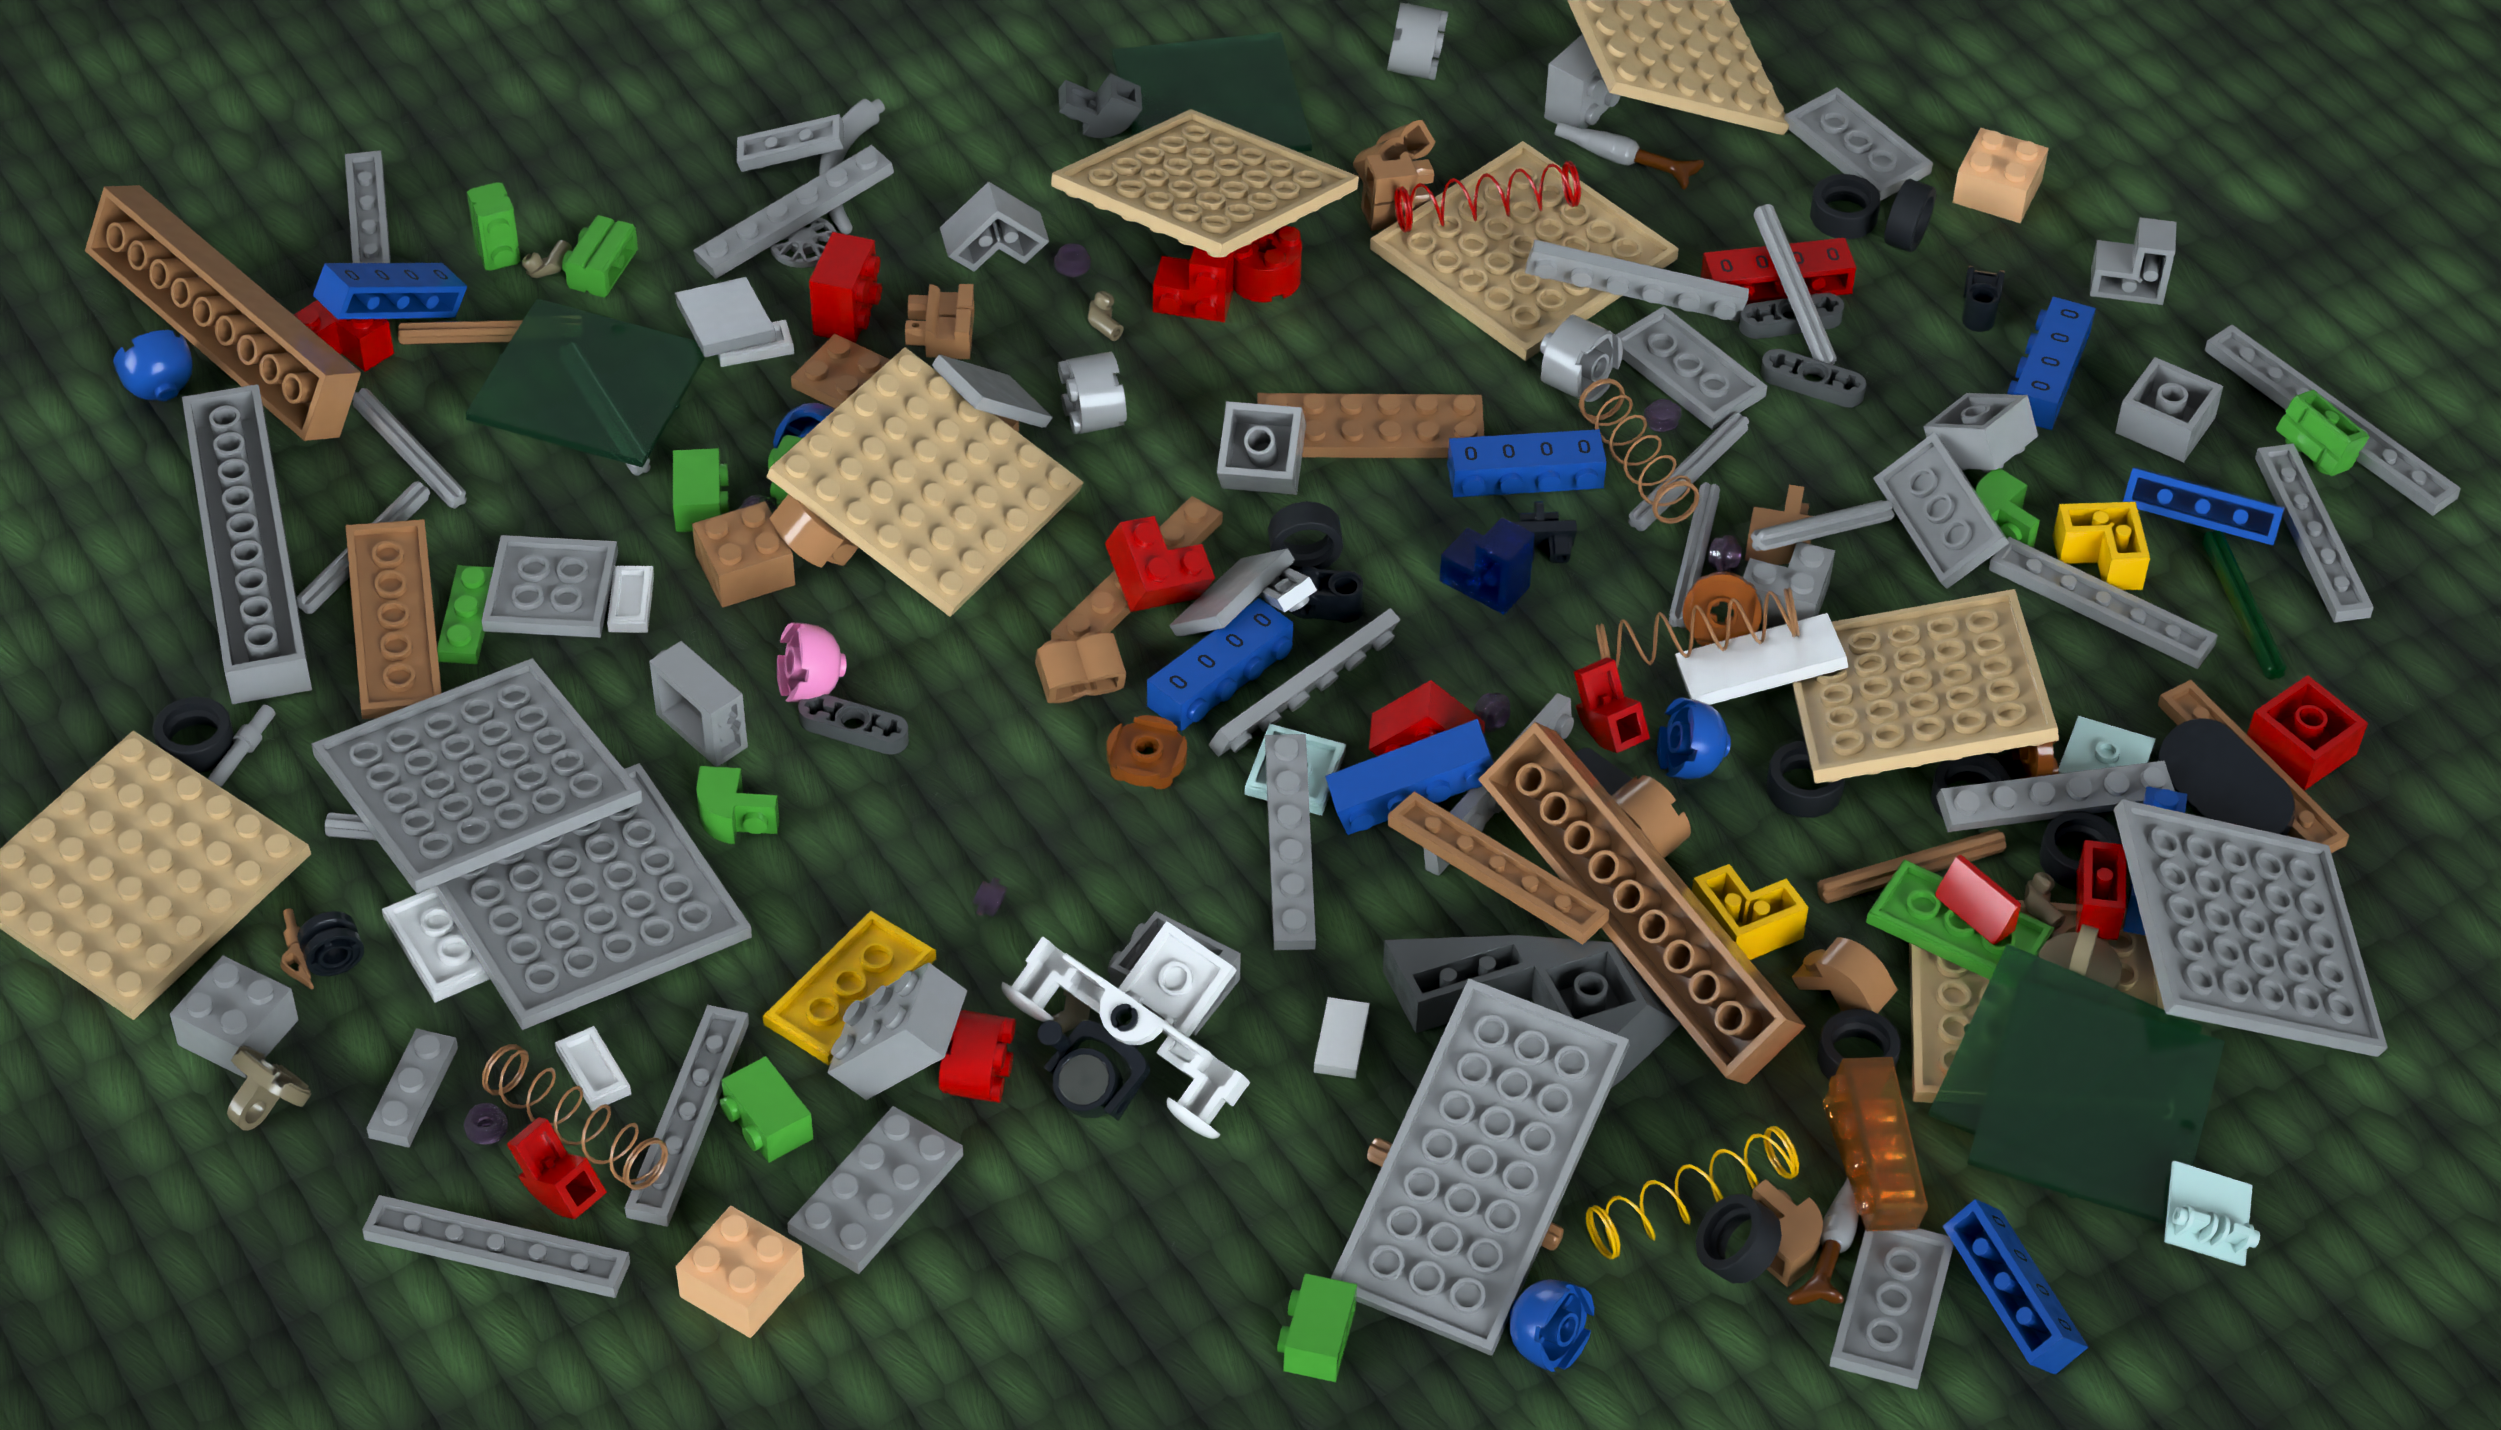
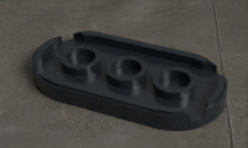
M2193 719L2178 725L2165 737L2160 748L2159 761H2165L2174 790L2186 793L2187 803L2202 817L2285 836L2288 834L2295 819V800L2289 786L2226 725L2212 719Z

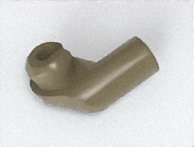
M559 240L547 257L541 259L540 255L536 252H533L532 255L527 254L522 260V266L527 270V275L536 279L558 273L562 269L565 253L568 250L573 251V248L568 242Z
M1105 291L1097 292L1095 300H1091L1089 304L1087 319L1092 327L1111 341H1116L1122 335L1124 327L1111 318L1113 311L1111 306L1114 304V297Z
M2038 872L2033 876V880H2029L2025 886V908L2036 919L2054 927V931H2056L2064 923L2066 916L2050 903V891L2055 886L2054 879L2044 872Z
M1064 990L1063 995L1066 996L1064 1010L1052 1017L1054 1021L1061 1025L1062 1032L1066 1033L1076 1028L1080 1022L1088 1020L1091 1008Z

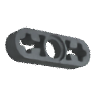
M1832 293L1811 295L1824 328L1832 329L1839 326L1843 317V300ZM1788 298L1750 303L1741 311L1739 330L1748 338L1763 339L1802 333L1797 319H1788L1783 316L1784 313H1794Z
M1772 349L1763 355L1760 374L1762 379L1769 384L1842 407H1856L1864 400L1866 380L1857 372L1783 349ZM1813 374L1821 377L1823 380L1812 382L1805 379L1804 376Z
M827 694L811 699H801L798 704L799 722L806 731L889 755L902 752L909 744L908 724L901 716ZM849 719H860L864 722L861 727L855 729L847 728L843 725Z

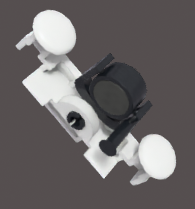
M1166 921L1120 987L1117 988L1069 954L1059 950L1045 937H1042L1025 960L1028 964L1014 984L1010 986L1002 982L1001 988L1012 1004L1034 1019L1043 1022L1038 1029L1037 1036L1041 1043L1051 1045L1057 1050L1044 1068L1053 1075V1088L1056 1097L1071 1112L1083 1118H1098L1109 1114L1119 1121L1150 1073L1149 1062L1137 1048L1144 1043L1154 1040L1162 1032L1168 1037L1156 1053L1193 1079L1178 1102L1168 1097L1167 1107L1181 1123L1191 1130L1210 1139L1218 1138L1220 1134L1209 1126L1225 1102L1232 1107L1235 1105L1250 1084V1081L1237 1070L1234 1071L1215 1058L1208 1050L1189 1037L1237 970ZM1060 986L1099 1013L1103 1025L1090 1020L1082 1021L1076 1026L1071 1035L1067 1037L1062 1032L1061 1025L1054 1021V1018L1043 1009ZM1143 1004H1144L1145 1006H1147L1148 1008H1150V1009H1151L1152 1011H1154L1155 1013H1157L1158 1015H1160L1161 1017H1163L1165 1020H1163L1162 1018H1160L1159 1016H1157L1156 1014H1154L1153 1012H1151L1149 1009H1147L1146 1007H1144ZM1132 1018L1131 1022L1128 1025H1125L1126 1022ZM1086 1040L1097 1041L1109 1046L1122 1055L1132 1070L1131 1076L1123 1085L1120 1070L1109 1058L1092 1048L1078 1049L1081 1043Z

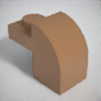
M1789 485L1784 511L1759 507L1753 508L1745 561H1749L1751 558L1775 565L1790 563L1796 543L1766 551H1756L1752 547L1753 540L1751 539V534L1754 530L1812 517L1808 515L1809 503H1802L1804 487ZM1811 540L1803 541V543L1811 544Z
M789 494L770 516L771 522L783 541L800 557L822 568L827 561L844 566L859 548Z
M1837 937L1826 951L1819 949L1808 954L1804 958L1802 966L1792 976L1799 990H1830L1841 1011L1863 1009L1878 1014L1898 990L1887 969L1874 953L1865 946L1842 937Z
M1765 1179L1753 1188L1752 1198L1775 1213L1780 1221L1782 1232L1779 1251L1767 1270L1788 1288L1814 1265L1822 1235L1823 1218L1817 1204L1810 1197L1796 1206L1785 1191L1778 1190Z

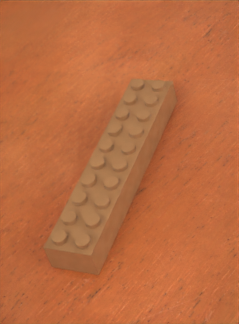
M140 185L104 186L85 252L241 387L259 384L263 406L304 441L340 438L361 372Z
M1534 722L1478 779L1563 882L1609 909V921L1601 927L1725 1078L1747 1084L1806 1027L1556 731Z

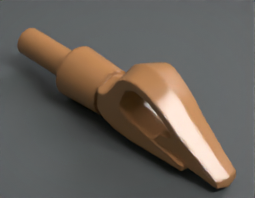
M285 909L283 915L287 929L284 931V937L288 950L282 955L280 966L287 975L304 984L309 989H314L310 980V971L307 968L304 955L297 940L300 927H297L293 909ZM297 963L299 965L298 971L292 969L290 965Z

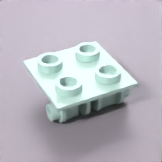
M2173 1161L2164 1242L2245 1266L2247 1249L2249 1247L2255 1248L2260 1240V1232L2254 1230V1226L2249 1224L2252 1185Z

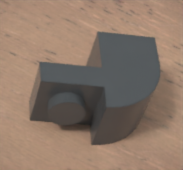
M1111 73L1097 92L1067 80L1058 89L1059 112L1065 114L1070 119L1083 122V135L1088 137L1107 138L1120 134L1133 123L1142 111L1141 86Z

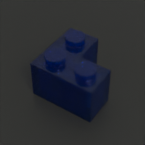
M1503 517L1485 535H1481L1467 527L1441 554L1439 581L1504 615L1530 588L1535 534Z

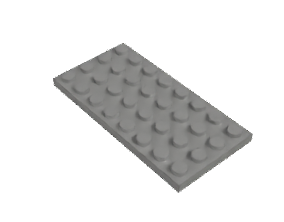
M1468 978L1331 1279L1357 1284V1302L1493 1356L1509 1320L1512 1304L1520 1295L1630 1046L1629 1039Z

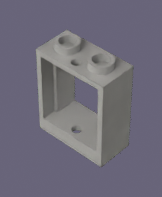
M682 641L667 650L661 651L655 658L650 660L656 715L715 767L720 766L748 747L743 694Z
M1155 911L1145 924L1140 923L1136 927L1131 941L1125 949L1117 951L1111 958L1108 965L1110 983L1117 988L1120 987L1166 921L1237 970L1192 1032L1196 1036L1240 980L1241 953ZM1143 1004L1144 1007H1146L1147 1009H1149L1151 1012H1153L1154 1014H1156V1015L1159 1016L1160 1018L1164 1019L1163 1017H1161L1160 1015H1158L1157 1013H1155L1154 1011H1152L1150 1008H1148L1147 1006H1145V1005Z

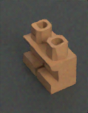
M1408 151L1403 152L1398 160L1383 161L1380 154L1366 156L1365 183H1363L1361 209L1371 231L1385 229L1398 221L1395 210V191L1397 187L1404 186L1410 197L1417 184L1433 183L1434 170L1429 159L1412 161ZM1418 187L1416 189L1412 211L1431 200L1425 188ZM1402 198V209H1403V215H1404V217H1405V208H1404V202H1403V198Z
M929 284L928 295H909V320H906L905 324L906 345L925 346L926 357L937 358L940 354L954 359H970L975 313L974 284H959L958 292H940L937 286Z

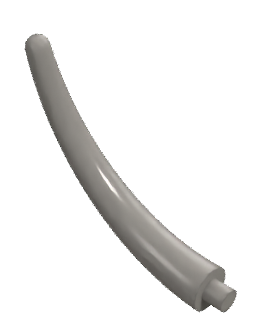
M862 99L841 118L844 123V149L822 154L819 175L843 162L847 151L854 141L879 122V114L885 111V106L880 99L872 102ZM843 204L828 212L840 233L846 235L851 233L853 226L844 210Z

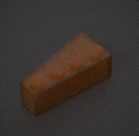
M1893 1057L1842 1058L1835 1076L1830 1078L1829 1090L1824 1099L1823 1107L1855 1197L1856 1211L1861 1215L1867 1232L1917 1230L1928 1209V1204Z

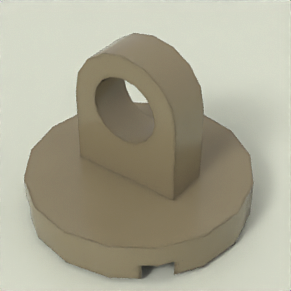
M2082 924L2080 932L2058 934L2046 941L2040 950L2037 959L2036 975L2039 982L2041 979L2042 983L2046 986L2045 991L2052 998L2067 1005L2087 1007L2093 1006L2095 1001H2101L2102 999L2106 1001L2115 993L2121 979L2122 964L2116 951L2104 940L2097 938L2098 928Z
M245 1045L238 1048L231 1061L248 1077L232 1099L227 1115L238 1127L248 1131L263 1122L279 1098L296 1106L303 1107L312 1093H310L309 1086L283 1065L279 1066L278 1064L268 1063L265 1061V1054Z

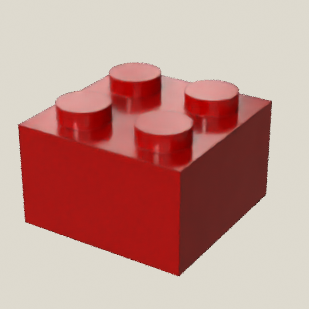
M832 232L809 280L813 335L831 338L834 334H837L856 343L861 330L867 329L870 322L871 308L873 305L879 304L882 294V284L877 283L880 257L876 256L875 240Z
M2307 675L2255 710L2247 735L2305 791L2357 754L2368 722Z

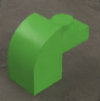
M2001 468L1991 470L1977 484L1976 493L2006 538L2011 537L2033 548L2040 520L2023 510L2027 484Z
M700 766L696 786L699 818L702 827L711 837L724 843L735 844L737 832L778 834L780 820L777 795L743 793L741 768Z

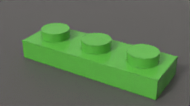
M457 565L437 647L438 662L478 664L485 635L482 627V617L494 567Z

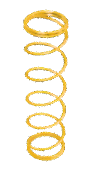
M1771 1126L1765 1130L1764 1135L1759 1133L1752 1134L1747 1139L1744 1148V1160L1732 1151L1720 1149L1712 1156L1709 1175L1693 1165H1683L1678 1170L1675 1178V1192L1659 1181H1647L1643 1185L1640 1194V1208L1622 1196H1613L1608 1201L1605 1210L1597 1205H1593L1586 1211V1224L1590 1237L1598 1251L1607 1259H1614L1620 1256L1621 1244L1619 1235L1608 1212L1610 1205L1615 1200H1623L1640 1214L1647 1235L1651 1240L1655 1241L1656 1235L1651 1223L1645 1216L1643 1205L1645 1189L1652 1184H1658L1669 1191L1676 1199L1683 1221L1690 1225V1215L1679 1198L1678 1181L1680 1173L1684 1169L1689 1168L1701 1173L1710 1182L1716 1202L1724 1199L1714 1182L1713 1163L1715 1158L1721 1153L1731 1154L1742 1163L1753 1189L1759 1182L1748 1165L1747 1154L1749 1143L1754 1138H1764L1767 1156L1779 1175L1785 1179L1795 1178L1799 1172V1160L1793 1143L1782 1129L1777 1126ZM1771 1132H1774L1782 1140L1790 1159L1784 1150L1771 1139ZM1772 1144L1779 1150V1152L1786 1160L1790 1168L1791 1174L1788 1173L1780 1164L1778 1158L1776 1157ZM1593 1211L1599 1215L1605 1224L1607 1238L1613 1254L1606 1248L1598 1235Z

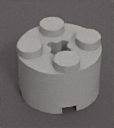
M1400 3L1387 70L1394 73L1435 80L1439 60L1432 58H1439L1444 33H1439L1438 31L1445 32L1448 11Z
M1570 315L1554 333H1547L1541 342L1540 351L1544 354L1541 381L1580 399L1582 393L1590 384L1600 379H1607L1612 368L1619 369L1623 355L1622 340L1619 336L1579 316ZM1602 384L1595 387L1588 393L1585 401L1593 402L1608 390L1611 384Z
M1112 352L1098 353L1058 362L1060 380L1062 384L1066 383L1067 393L1061 395L1065 416L1070 418L1073 434H1083L1125 425L1127 412L1123 384L1119 385L1117 376L1114 374L1120 371Z

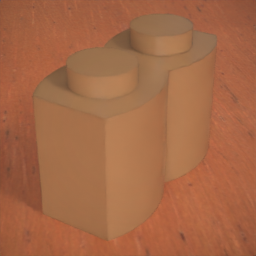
M1416 120L1383 134L1376 145L1364 149L1356 156L1353 166L1363 183H1365L1366 156L1380 154L1383 161L1398 160L1403 152L1408 151L1411 160L1414 161L1427 155L1432 150L1435 140L1423 120Z
M1093 631L1086 633L1077 641L1053 639L1037 649L1035 664L1047 703H1064L1079 699L1085 695L1096 696L1124 688L1126 671L1113 633Z

